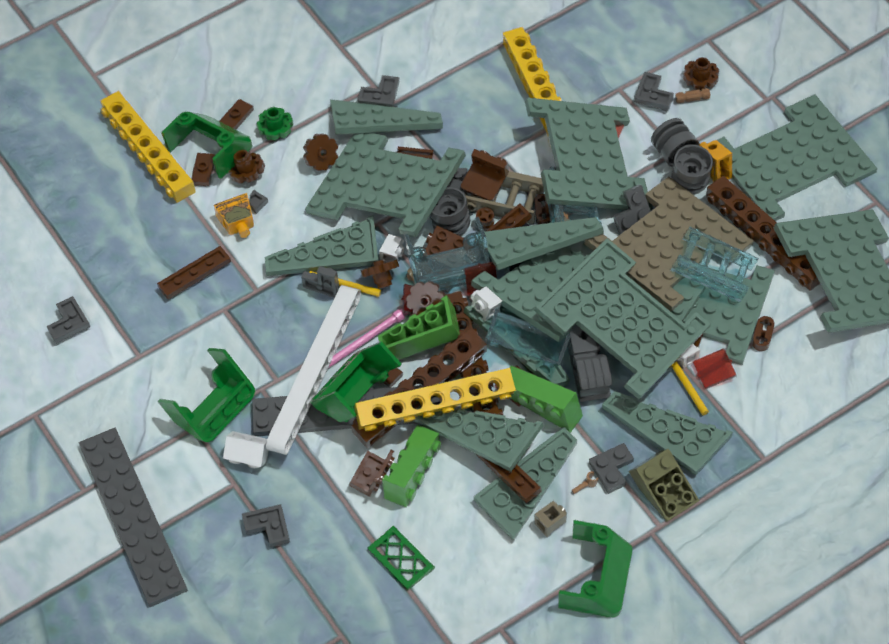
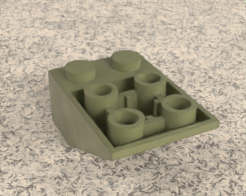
M669 448L659 451L629 470L637 487L666 522L700 501Z

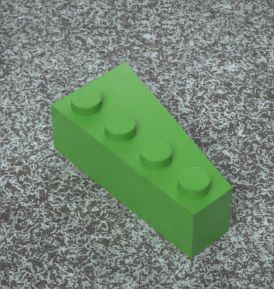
M446 295L436 305L431 304L427 306V310L421 314H414L404 324L399 323L378 335L379 342L382 341L399 360L456 340L460 332L455 307Z
M511 365L510 370L516 391L509 399L558 427H565L571 433L583 417L577 393Z
M419 425L416 426L406 442L407 449L400 451L397 464L393 462L390 467L389 476L385 475L382 479L384 499L407 507L409 501L414 500L416 488L424 480L425 470L431 467L434 453H438L440 450L441 442L438 432Z

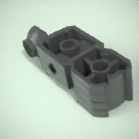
M575 324L569 335L566 336V343L578 398L581 402L609 398L611 396L609 386L612 385L607 356L605 354L599 355L600 344Z

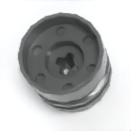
M672 118L658 126L651 136V143L671 167L674 164L675 154L680 148L687 145L700 146L699 141L692 132H689L688 127L680 118Z
M687 145L680 148L675 154L671 178L692 194L703 191L709 184L713 164L711 154L707 149L698 145Z
M453 187L445 189L430 214L434 230L436 226H439L452 233L461 235L470 226L471 219L467 199L460 189Z

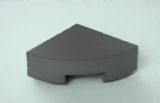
M253 190L250 195V206L253 212L257 214L268 203V198Z

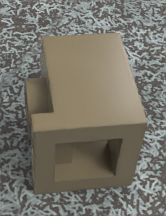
M553 500L534 514V524L546 537H549L550 533L566 523L567 512L563 506H558Z

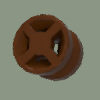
M481 208L476 212V226L479 230L487 231L494 225V212L491 209Z

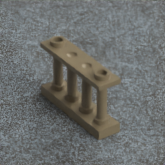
M509 171L501 186L511 189L506 204L496 202L497 196L494 201L480 199L473 194L466 196L469 211L477 212L481 208H489L494 212V216L503 218L516 207L513 205L518 191L529 192L524 208L531 214L532 218L526 223L534 224L535 211L531 210L536 194L544 193L542 179L539 177Z

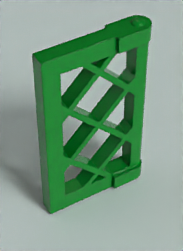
M392 526L367 547L368 551L407 590H410L435 568L395 526ZM395 535L401 543L389 542V539ZM380 546H386V555H382L377 549ZM389 546H401L400 556L388 555ZM403 547H407L415 556H403ZM388 559L400 560L399 569H396ZM402 560H414V569H402ZM417 560H420L425 565L422 570L416 569ZM401 573H413V577L407 581Z

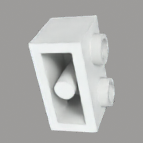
M232 431L226 436L223 459H227L233 464L245 463L251 468L262 467L267 462L269 450L266 449L267 439Z

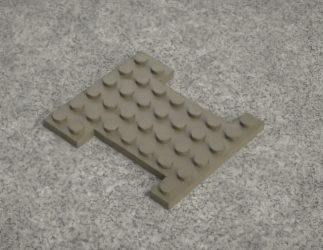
M668 176L645 194L647 201L655 209L613 241H610L636 262L635 266L626 275L671 312L684 300V297L672 288L713 254H717L728 264L732 263L753 245L754 240ZM601 234L586 239L584 244L594 251L608 237Z

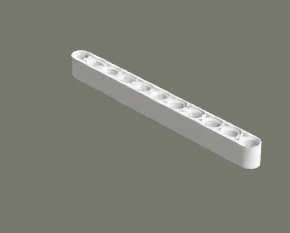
M340 286L266 442L267 450L284 455L288 454L310 408V401L316 395L361 297L360 289Z

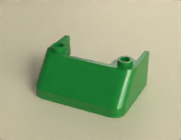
M182 112L161 132L166 148L170 153L193 130L217 141L222 149L212 160L220 179L235 166L234 154L240 150L249 152L252 148L249 136L208 115Z
M382 341L359 350L341 366L311 399L310 403L315 409L338 422L344 421L346 423L357 415L353 408L355 403L361 399L374 383L384 382L389 377V371L400 367L402 363Z
M209 348L207 350L218 364L211 374L212 381L217 387L193 412L187 407L179 406L173 400L159 399L157 401L175 424L202 442L213 441L255 395L253 384L225 349Z
M574 520L572 539L607 546L600 582L593 580L585 582L581 587L580 594L559 590L558 608L609 618L617 617L622 611L632 557V546L608 526Z

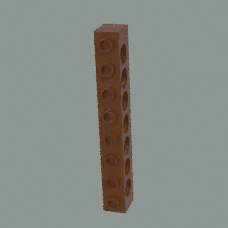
M724 175L707 187V201L718 208L723 216L728 217L737 228H740L748 237L754 240L759 248L766 251L776 263L784 267L788 274L794 276L800 285L811 291L820 284L806 255L788 257L773 228L777 222Z
M461 291L445 294L455 307L456 313H459L456 314L459 329H464L459 330V332L462 333L471 328L473 329L472 324H474V321L463 312L464 308L469 306L467 298H463ZM460 348L458 351L465 353L468 349ZM481 356L460 373L461 378L487 373L489 371L487 361L483 360ZM489 383L488 388L492 391L494 384ZM469 388V393L472 396H478L479 392L476 388ZM498 398L492 399L493 402L481 405V402L473 403V407H470L474 413L479 411L503 415L502 409H498L497 406L499 403Z
M472 328L468 331H463L455 342L448 343L439 355H433L423 368H417L413 372V376L408 380H402L398 384L397 389L393 392L389 391L384 396L415 390L414 386L416 384L428 387L450 382L487 352V344ZM460 348L468 349L465 353H461L458 350ZM445 360L453 361L451 365H446L443 362ZM437 372L438 376L430 377L429 373ZM418 401L411 402V406L414 409L421 405ZM392 406L395 414L402 413L400 406ZM376 409L372 411V414L375 418L383 417V414L380 410ZM355 418L351 428L354 435L368 449L402 420L396 421V424L393 426L385 427L382 424L378 425L375 430L365 431V429H359L357 418Z

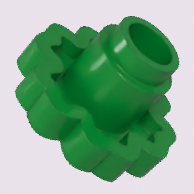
M270 107L259 115V121L256 123L260 135H265L266 139L278 140L279 137L285 138L291 133L293 119L291 114L285 113L283 108Z

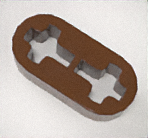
M544 193L538 194L535 197V217L538 225L550 223L553 219L552 204H547ZM541 201L545 202V207H542ZM542 214H546V219L542 218Z
M762 316L757 321L752 345L758 351H766L770 346L775 323L771 317ZM764 324H768L766 331L763 330ZM761 337H764L763 344L759 343Z

